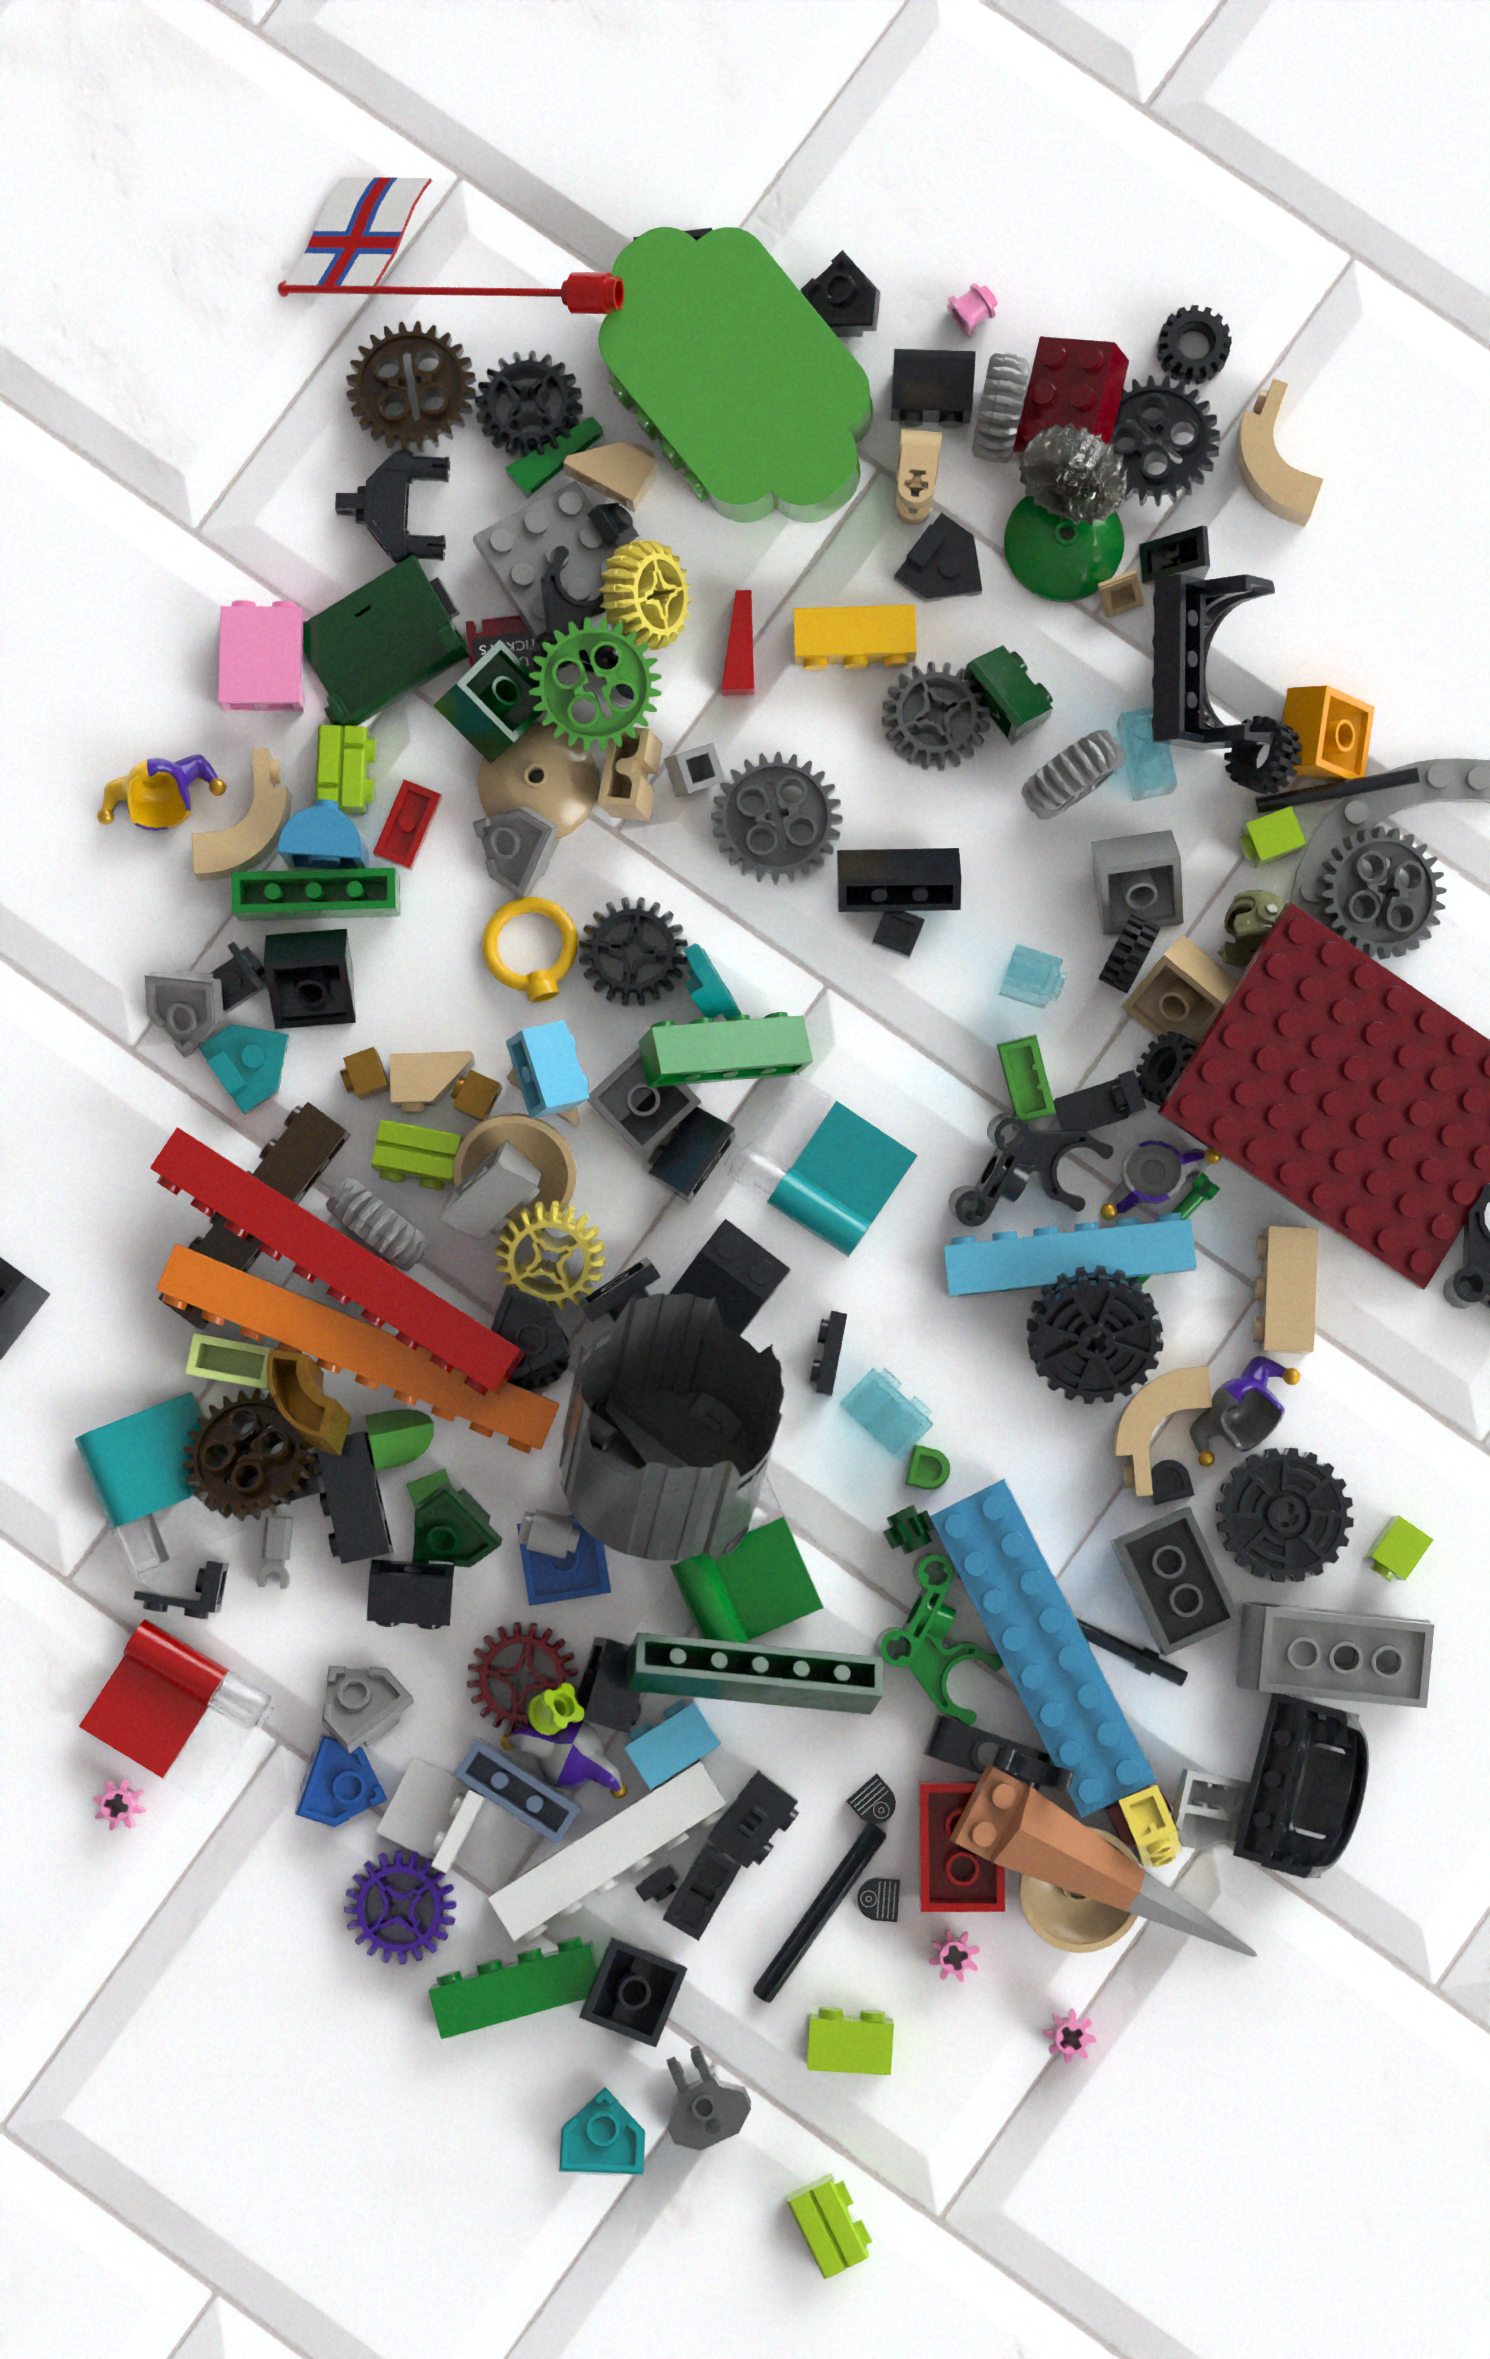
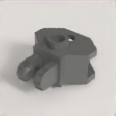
M698 2045L691 2048L690 2051L692 2062L695 2068L698 2069L701 2079L688 2084L681 2063L675 2056L667 2059L666 2062L676 2084V2096L679 2101L668 2122V2131L674 2144L701 2151L738 2134L751 2110L752 2102L745 2086L719 2080L716 2072H711ZM711 2118H715L720 2122V2125L710 2127L706 2122Z

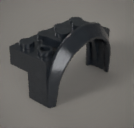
M1183 574L1154 578V635L1152 639L1154 673L1152 678L1153 717L1151 722L1153 742L1200 751L1272 743L1274 732H1249V723L1225 725L1217 717L1207 693L1206 662L1212 639L1224 618L1234 608L1246 601L1275 594L1273 580L1248 574L1209 580Z
M1272 1693L1233 1856L1261 1863L1260 1866L1304 1879L1321 1878L1322 1873L1337 1863L1355 1831L1367 1787L1369 1747L1366 1734L1359 1722V1714L1284 1694ZM1322 1743L1343 1749L1346 1754L1315 1745ZM1308 1753L1304 1780L1292 1818L1291 1812L1305 1756ZM1295 1828L1324 1835L1326 1837L1319 1839L1312 1836L1297 1833Z

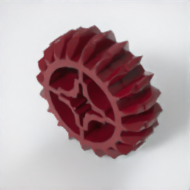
M514 1622V1635L510 1637L504 1626L498 1627L497 1631L501 1639L498 1643L492 1636L486 1635L483 1640L490 1648L488 1653L481 1648H475L473 1651L476 1657L483 1660L482 1664L470 1663L467 1668L468 1671L479 1673V1679L467 1681L468 1688L480 1686L481 1689L480 1694L471 1698L472 1704H477L482 1700L486 1701L488 1706L482 1709L479 1714L482 1718H485L492 1711L497 1713L498 1715L492 1724L495 1728H499L502 1725L504 1718L510 1720L508 1733H513L517 1730L518 1722H523V1727L526 1725L532 1726L528 1712H522L527 1695L531 1690L550 1689L555 1691L560 1684L566 1682L567 1677L579 1675L578 1668L566 1669L564 1664L575 1658L574 1653L569 1652L561 1657L558 1652L566 1644L565 1639L561 1638L554 1645H551L548 1641L553 1635V1630L547 1628L541 1638L537 1637L538 1624L534 1622L530 1624L528 1634H523L521 1622ZM524 1643L522 1653L515 1666L499 1667L492 1665L495 1657L504 1648L512 1644ZM536 1646L545 1651L553 1661L557 1678L541 1674L534 1665ZM526 1657H528L526 1667L531 1670L529 1674L533 1673L534 1679L544 1683L534 1682L526 1684L524 1690L521 1691L520 1699H518L520 1688L515 1686L517 1682L513 1683L511 1676H506L502 1673L512 1674L520 1672L522 1666L525 1665ZM489 1678L505 1682L510 1687V1709L503 1706L496 1699L492 1692ZM569 1683L573 1686L576 1693L578 1691V1685Z

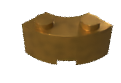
M270 1349L267 1361V1381L271 1397L274 1399L279 1411L310 1444L322 1451L340 1456L351 1416L336 1399L325 1395L323 1390L324 1372L308 1354Z

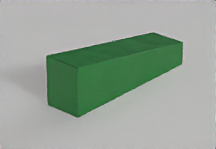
M593 416L578 424V426L569 430L571 433L569 439H565L562 435L556 437L559 448L554 450L548 442L543 445V455H538L537 451L534 450L527 457H522L505 467L507 476L527 499L564 469L563 462L568 455L586 451L604 436L603 428Z

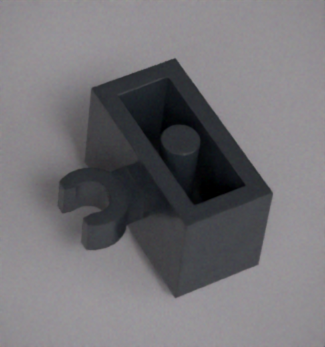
M758 1769L708 1834V1839L746 1869L749 1868L752 1862L760 1866L774 1847L769 1840L779 1828L786 1832L800 1812L794 1808L798 1803V1799Z

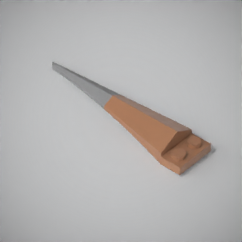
M987 1764L949 1840L994 1864L1251 1957L1258 1956L1255 1950L1034 1788Z

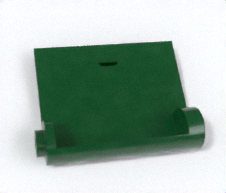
M414 554L303 623V651L329 695L326 697L329 706L325 707L324 711L332 725L342 727L362 724L471 656L467 644Z

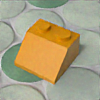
M1328 685L1288 688L1283 708V723L1292 727V731L1298 733L1300 739L1296 742L1301 743L1303 751L1296 753L1297 756L1302 757L1301 765L1294 763L1293 769L1298 771L1296 775L1330 782L1365 777L1375 707Z

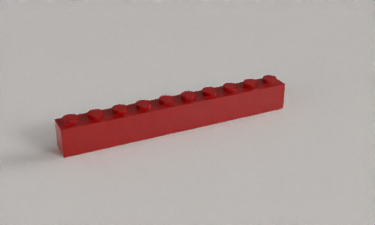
M176 1127L151 1165L150 1169L160 1175L156 1183L176 1196L181 1189L194 1197L190 1205L210 1218L215 1211L228 1219L224 1225L225 1228L244 1240L250 1233L262 1241L258 1249L279 1262L282 1256L287 1257L296 1263L292 1271L311 1284L314 1283L316 1278H319L330 1285L326 1292L328 1295L345 1306L353 1300L364 1308L360 1316L380 1329L385 1322L399 1331L394 1338L416 1351L419 1345H422L433 1353L429 1361L449 1374L454 1367L468 1375L463 1383L483 1396L486 1395L488 1390L499 1395L526 1353L182 1129Z

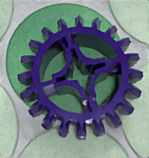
M397 1849L394 1853V1863H390L389 1857L385 1852L380 1853L378 1861L381 1868L378 1869L372 1861L368 1860L363 1866L369 1877L367 1878L361 1873H355L352 1877L353 1881L361 1889L348 1888L345 1895L357 1900V1904L346 1905L344 1913L357 1914L358 1917L347 1924L348 1930H354L358 1927L362 1928L363 1933L359 1934L354 1941L357 1945H360L369 1938L373 1942L367 1950L369 1956H373L379 1947L384 1948L382 1954V1962L388 1963L393 1951H396L399 1964L404 1965L408 1958L407 1951L410 1950L413 1958L417 1962L423 1959L421 1946L424 1945L431 1953L436 1952L438 1947L432 1937L435 1936L439 1940L446 1941L449 1934L440 1925H454L456 1921L455 1917L444 1913L445 1910L454 1909L458 1905L457 1900H444V1895L449 1894L455 1889L453 1883L440 1887L438 1881L443 1879L447 1873L439 1870L433 1876L429 1872L434 1861L432 1858H428L422 1867L417 1865L420 1857L417 1851L411 1853L409 1862H404L403 1850ZM406 1873L417 1877L422 1882L410 1890H403L398 1888L394 1882L390 1883L385 1875ZM375 1884L380 1890L379 1895L384 1901V1909L381 1915L374 1921H371L368 1913V1897ZM430 1892L434 1902V1915L427 1930L421 1923L422 1918L417 1912V1905L419 1900ZM413 1894H417L406 1909L410 1911L409 1916L401 1912L397 1915L394 1914L388 1920L384 1918L392 1911L391 1908L395 1905V1903L391 1902L393 1897L398 1901H402L405 1898L408 1899ZM390 1924H400L408 1932L412 1931L416 1938L395 1940L383 1935L380 1931Z

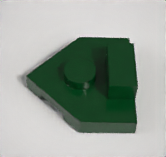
M446 1482L416 1506L412 1562L429 1563V1561L453 1563L457 1567L471 1568L500 1547L502 1537L489 1525L491 1516L464 1488L457 1492Z

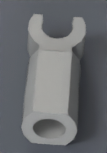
M265 1517L261 1558L266 1560L265 1566L260 1569L257 1575L258 1587H266L268 1574L276 1572L281 1580L280 1589L288 1588L290 1575L284 1566L285 1560H290L293 1519Z

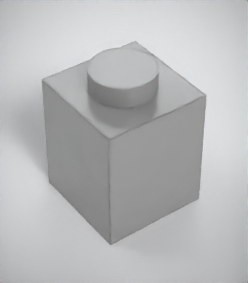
M713 743L664 758L676 797L726 782Z

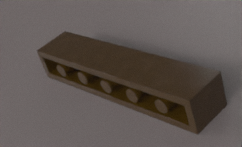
M308 1101L303 1108L298 1105L291 1111L284 1122V1125L287 1127L285 1132L278 1140L272 1138L266 1144L259 1155V1158L263 1161L253 1173L249 1170L247 1171L297 1205L303 1200L351 1136L346 1129ZM215 1211L209 1221L213 1225L204 1238L200 1236L195 1238L188 1248L248 1272L262 1254V1251L258 1249L262 1241L250 1233L245 1240L224 1227L228 1219ZM161 1293L158 1297L160 1301H162L164 1293ZM163 1302L198 1329L204 1330L210 1322L200 1317L203 1309L187 1304L185 1310Z

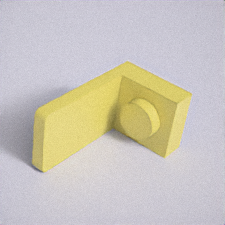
M1158 1785L1118 1800L1136 1842L1143 1866L1152 1864L1153 1867H1161L1176 1859L1175 1854L1180 1853L1182 1848L1177 1829Z

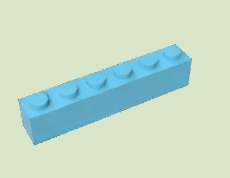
M1181 1213L1157 1215V1223L1140 1224V1218L1135 1217L1115 1220L1116 1227L1099 1229V1222L1075 1224V1232L1058 1233V1227L1055 1226L1033 1229L1034 1236L1017 1238V1231L993 1233V1241L976 1242V1236L951 1238L952 1245L944 1246L949 1298L1042 1288L1046 1284L1056 1286L1058 1284L1056 1276L1065 1273L1068 1277H1072L1075 1275L1076 1268L1083 1266L1087 1273L1094 1272L1097 1265L1105 1266L1106 1273L1113 1274L1119 1269L1125 1272L1126 1278L1195 1271L1197 1266L1191 1219L1181 1220Z

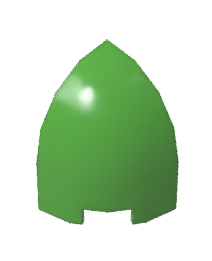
M399 1409L365 1416L376 1471L401 1466L416 1460L428 1449L433 1439L434 1422L429 1415L421 1411Z

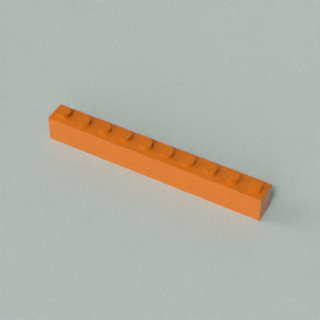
M175 1244L156 1288L157 1291L164 1293L162 1301L182 1310H185L187 1304L203 1309L201 1318L224 1326L226 1319L241 1325L239 1333L259 1342H262L264 1336H268L280 1342L278 1350L311 1354L318 1357L316 1364L323 1369L339 1374L341 1367L356 1373L354 1381L374 1390L378 1389L379 1384H383L395 1389L392 1397L415 1406L419 1399L433 1405L430 1413L454 1422L456 1415L471 1421L468 1429L492 1438L494 1431L509 1437L507 1445L530 1454L532 1447L539 1450L542 1449L560 1406L558 1402L510 1382L506 1383L499 1395L488 1390L486 1395L483 1396L463 1383L468 1375L454 1367L449 1374L429 1361L433 1353L425 1347L419 1345L416 1351L394 1338L395 1334L180 1244Z

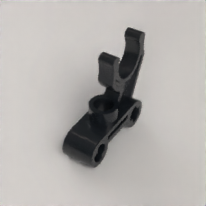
M558 546L551 551L549 564L540 578L547 636L536 642L532 651V659L535 656L547 657V651L543 648L542 643L547 642L556 645L558 642L554 635L555 630L567 636L570 634L568 622L572 621L579 630H583L585 618H594L606 611L605 608L600 607L604 602L603 593L600 592L599 596L594 600L581 601L568 595L562 587L560 580L561 566L569 556V550L564 546ZM609 645L600 647L595 655L598 666L606 670L615 667L619 658L615 655L616 649ZM581 650L579 655L586 671L595 674L586 650ZM533 660V662H534V664L536 665V667H537L539 670H541V669H542V666H540L539 664H537V663ZM564 661L558 667V671L570 664L576 667L578 665L573 661ZM618 684L611 691V700L618 704H629L633 702L634 693L625 691L626 684Z
M1009 1113L998 1114L991 1119L987 1127V1137L996 1147L975 1187L963 1185L956 1188L950 1194L948 1200L949 1210L964 1225L970 1227L980 1226L990 1217L1000 1196L1014 1203L1024 1191L1030 1174L1037 1171L1038 1182L1046 1196L1069 1205L1074 1211H1082L1085 1207V1199L1079 1195L1064 1191L1057 1180V1167L1060 1159L1066 1152L1079 1147L1090 1148L1101 1158L1109 1159L1112 1157L1114 1149L1108 1143L1096 1140L1082 1129L1030 1130L1028 1125L1015 1115ZM1013 1124L1012 1130L1016 1132V1136L1012 1141L1004 1143L1005 1137L1001 1135V1131L1006 1125ZM977 1197V1209L975 1211L968 1210L963 1215L961 1211L962 1203L965 1200L972 1202Z
M1486 1184L1482 1188L1479 1198L1467 1212V1221L1464 1224L1463 1268L1452 1274L1445 1281L1443 1287L1446 1301L1458 1309L1469 1308L1478 1302L1490 1308V1232L1485 1224L1484 1216L1487 1204L1490 1202V1184ZM1465 1280L1473 1287V1292L1465 1295L1459 1287V1284Z
M937 1714L923 1754L982 1775L986 1766L982 1765L978 1760V1749L982 1744L991 1742L998 1748L993 1767L1031 1786L1036 1791H1039L1040 1785H1044L1063 1792H1069L1075 1772L1048 1764L1049 1754Z

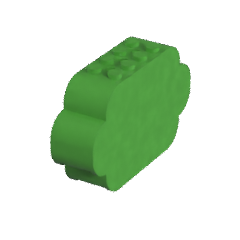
M658 227L646 231L626 246L616 258L612 268L613 277H621L623 281L624 303L621 310H613L611 314H607L601 324L598 335L599 350L611 376L608 383L613 388V394L627 411L632 406L634 407L635 411L633 414L638 419L637 423L651 441L657 437L659 438L660 442L658 445L672 468L676 472L681 468L684 469L685 473L683 476L697 499L701 503L708 499L713 507L724 517L736 522L746 523L763 519L776 509L793 521L814 523L830 517L844 506L855 494L861 477L856 444L866 436L873 420V403L870 395L869 380L861 365L761 242L748 231L735 227H722L712 230L697 241L680 229Z

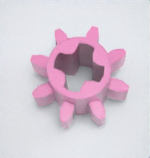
M128 1778L123 1779L118 1789H116L111 1781L105 1782L104 1788L107 1793L104 1796L98 1795L93 1797V1801L100 1803L101 1812L97 1813L95 1819L105 1817L110 1821L109 1830L111 1831L115 1830L119 1825V1821L122 1820L126 1827H134L135 1821L132 1815L146 1812V1808L139 1806L138 1797L142 1796L144 1790L134 1792L129 1789L130 1779ZM123 1795L122 1802L128 1805V1809L117 1814V1806L111 1804V1800Z
M945 1929L946 1939L942 1943L935 1940L931 1941L934 1949L938 1950V1956L930 1958L929 1963L934 1966L942 1965L943 1969L940 1972L942 1980L946 1979L949 1973L956 1974L961 1983L964 1980L962 1972L967 1968L973 1971L978 1970L977 1965L971 1961V1955L980 1952L979 1946L967 1947L966 1942L969 1937L967 1931H964L960 1938L952 1936L949 1929ZM956 1945L959 1951H966V1954L960 1956V1964L955 1966L952 1965L950 1960H943V1957L949 1954L948 1947Z
M1074 2008L1069 2010L1068 2017L1062 2019L1059 2015L1053 2013L1052 2016L1056 2022L1053 2029H1043L1044 2035L1054 2038L1055 2041L1049 2046V2053L1054 2054L1061 2050L1064 2052L1063 2057L1067 2064L1071 2060V2055L1079 2053L1084 2059L1088 2058L1084 2050L1086 2044L1097 2041L1095 2036L1086 2034L1085 2031L1092 2023L1090 2018H1084L1079 2022L1076 2020ZM1067 2026L1071 2031L1079 2028L1076 2032L1078 2041L1073 2045L1069 2041L1060 2043L1064 2038L1061 2031Z

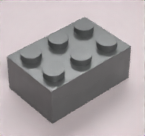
M1183 1507L1109 1540L1161 1655H1170L1242 1622L1190 1507Z

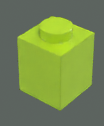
M1292 806L1246 823L1241 830L1242 836L1238 838L1246 860L1252 859L1255 868L1297 853L1306 845Z
M1400 1515L1392 1516L1365 1557L1374 1562L1370 1569L1385 1580L1391 1582L1395 1577L1398 1580L1406 1581L1434 1539Z

